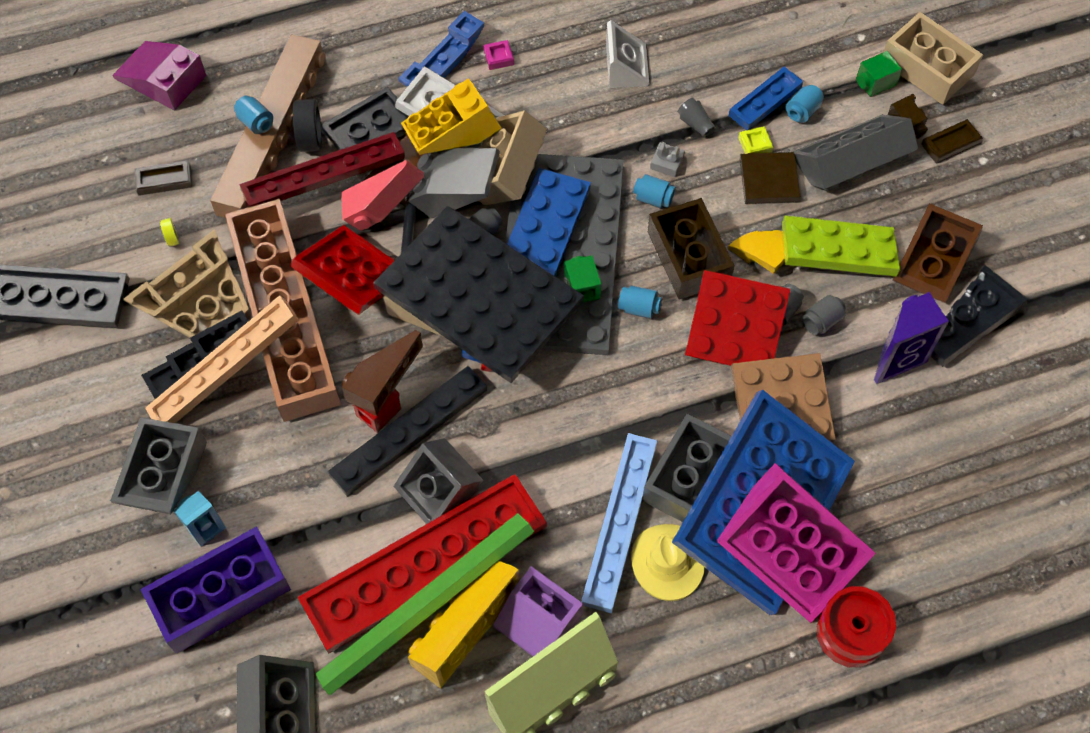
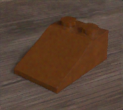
M929 203L899 265L900 270L892 281L922 294L930 292L934 299L946 304L979 239L983 225Z

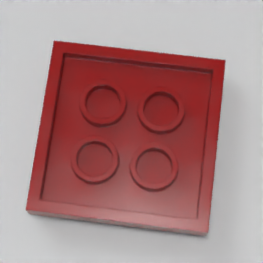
M342 225L295 256L290 267L350 310L360 315L385 296L374 288L373 282L395 260L345 225Z
M704 270L685 355L730 366L733 363L774 359L790 289Z

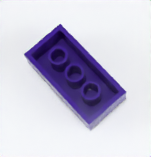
M256 526L140 590L166 643L177 654L287 593L291 588Z

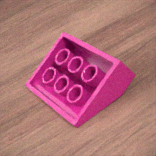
M776 463L753 486L717 539L720 545L810 623L823 611L827 602L838 591L842 590L876 554L862 539Z

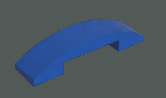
M463 11L448 27L449 34L420 64L414 61L398 78L399 82L408 87L424 66L445 78L471 49L484 28V22Z

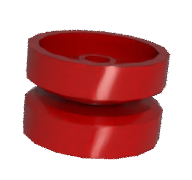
M847 587L838 591L823 609L816 626L817 640L823 652L834 662L845 667H864L874 663L892 642L896 631L895 613L889 602L878 592L867 587Z

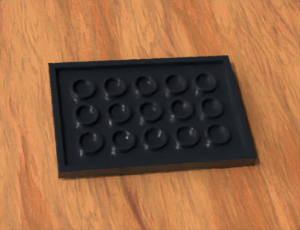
M449 206L373 282L374 288L510 383L518 377L584 300V295Z

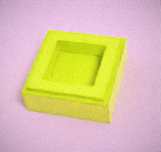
M765 126L739 132L738 138L745 154L773 152V145Z

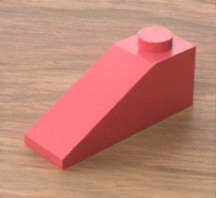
M405 160L342 191V220L360 231L381 222L424 177V172Z

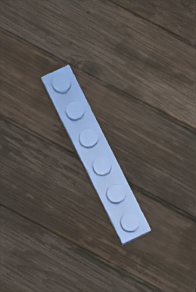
M630 433L627 435L581 601L583 606L612 613L657 440Z

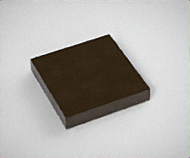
M794 152L740 154L739 160L745 204L792 203L800 201L801 196Z

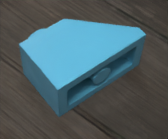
M199 491L183 498L174 509L178 519L201 547L226 529L214 507Z

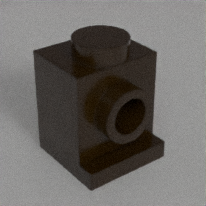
M911 94L892 103L888 115L911 118L915 137L919 139L928 131L925 125L928 118L923 109L914 103L916 96Z

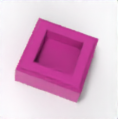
M508 40L483 45L489 70L514 65V58Z

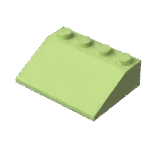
M597 612L590 615L484 691L489 715L502 733H536L535 730L544 723L549 726L560 719L564 714L562 710L571 703L577 706L586 700L590 695L588 691L597 684L603 687L616 676L614 672L617 670L618 661Z

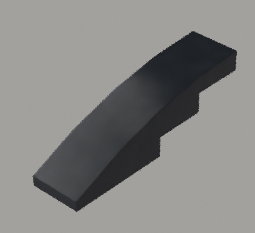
M241 310L190 337L192 343L165 356L167 362L142 374L141 376L154 399L159 397L248 322L244 312Z

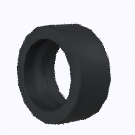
M316 99L295 100L293 104V126L297 149L299 152L320 151L322 148V127L318 102Z

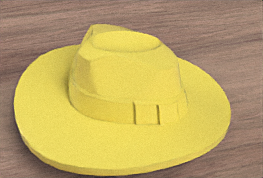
M661 524L644 530L636 538L631 552L633 572L641 587L651 596L664 601H678L690 596L699 587L705 569L704 566L672 543L681 527L675 524Z

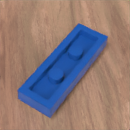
M784 66L730 108L728 116L745 130H750L802 88L803 81Z

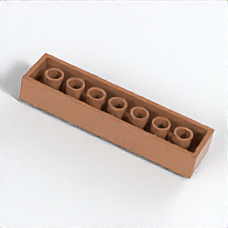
M280 199L225 214L252 316H256L278 296H282L299 319V321L262 351L276 404L283 421L286 422L341 405L303 275L290 267L293 258L297 254Z

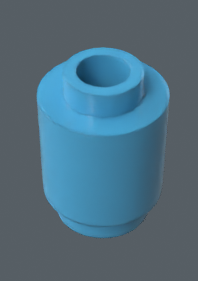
M808 85L802 87L786 104V111L790 119L804 123L821 107L824 95L820 88L815 85Z
M245 95L236 101L234 105L236 117L254 134L265 133L271 128L274 118L273 114L256 98Z
M645 174L642 179H637L633 193L637 194L636 200L658 208L663 206L669 208L676 187L671 186L668 181Z
M631 285L629 288H622L618 308L625 310L627 314L652 319L654 314H659L662 297H658V291Z

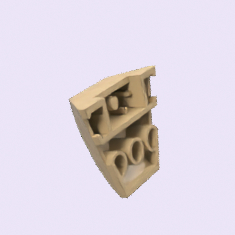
M215 229L193 245L191 252L150 283L146 281L125 297L124 301L189 338L241 310L244 314L247 313L249 308L229 266L228 259L223 252Z

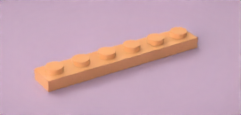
M278 296L145 408L150 418L176 423L299 321L286 299Z

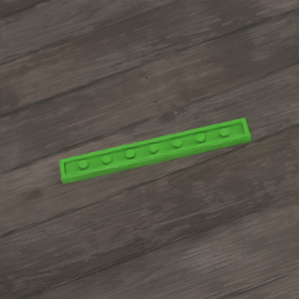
M517 513L318 671L316 676L326 693L332 695L532 535L534 530L530 524Z

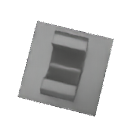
M660 142L651 161L650 169L676 177L683 161L685 150L677 146L667 145L665 142Z

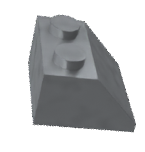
M443 438L422 443L393 487L427 524L468 501L483 479L455 448Z

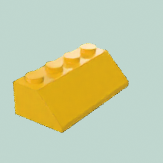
M498 561L450 599L449 603L451 605L444 614L438 613L429 625L431 630L424 638L419 637L410 647V655L408 656L410 665L441 689L499 616L511 591L519 582L518 569Z

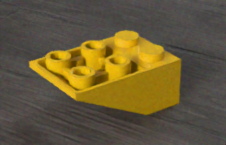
M469 78L458 83L453 89L434 99L429 105L417 113L411 114L406 120L401 122L419 155L479 144L502 129Z

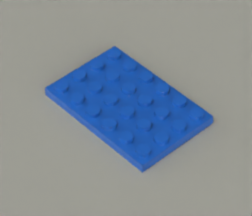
M760 390L756 392L672 543L767 614L774 615L777 613L783 599L720 545L717 539L753 486L774 463L781 467L830 511L855 461L767 392Z

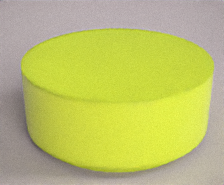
M171 217L161 220L160 226L167 245L171 247L180 244Z

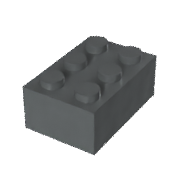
M686 414L644 486L642 501L683 522L728 444L731 435Z

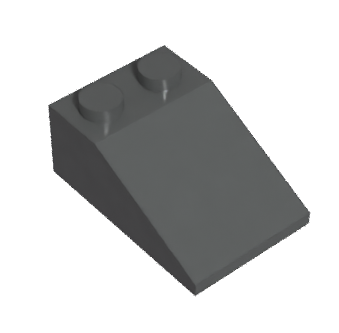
M456 148L424 154L417 163L418 169L424 172V177L411 190L408 201L433 218L438 216L447 206L457 209L488 197L500 151L497 148Z
M140 417L111 497V503L171 515L199 468L207 444L200 429Z

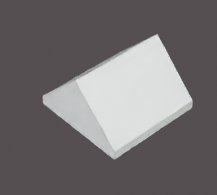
M610 20L607 22L606 37L609 88L646 87L649 85L646 43Z

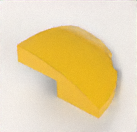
M780 230L750 232L728 245L730 251L750 264L754 260L772 274L785 263L783 231Z

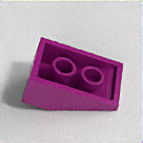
M144 41L113 74V78L174 111L207 76L200 55L179 44Z

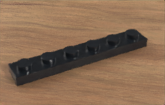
M469 366L465 367L328 470L329 476L348 497L486 392L487 385Z

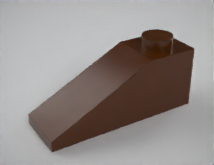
M414 330L358 363L353 372L347 373L342 382V390L346 401L377 416L423 348L421 332Z

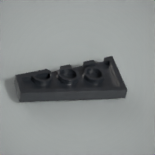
M985 265L981 269L979 276L969 284L966 292L959 300H956L950 312L946 315L949 322L931 357L942 367L1023 309L1027 305L1028 299Z

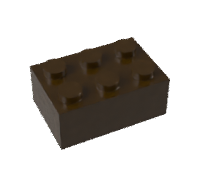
M702 198L649 214L647 232L678 300L699 293L704 270L733 276L735 265Z

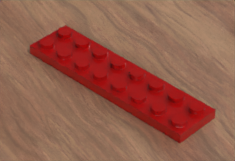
M516 474L297 598L329 654L374 628L517 513L533 528L534 532L532 535L546 528L547 522Z

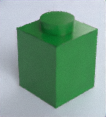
M885 51L862 61L856 80L859 87L872 97L896 86L902 68L891 54Z
M593 255L586 257L577 256L565 261L567 285L584 295L583 302L600 299L601 282Z

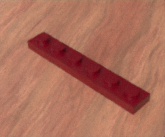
M392 132L239 184L240 190L248 207L278 199L283 201L405 159V152L397 136Z

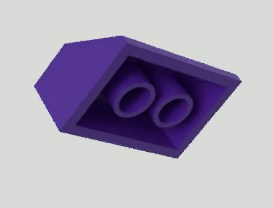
M930 292L919 297L918 295H912L902 302V307L895 318L892 329L889 331L874 376L876 384L928 362L949 322Z

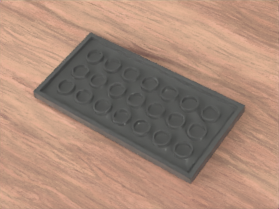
M537 154L534 162L535 166L526 183L524 194L521 199L510 201L505 244L508 243L538 168L591 182V189L556 277L566 283L565 261L577 256L586 257L593 255L601 282V298L583 302L541 350L608 355L624 160Z

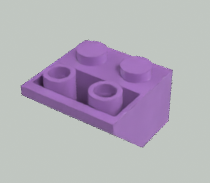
M531 566L511 591L493 627L531 656H535L574 627L583 614V603Z

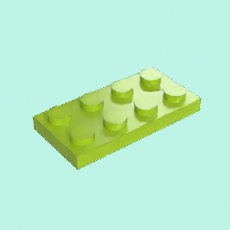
M786 215L783 218L782 230L785 265L895 277L900 270L894 227Z

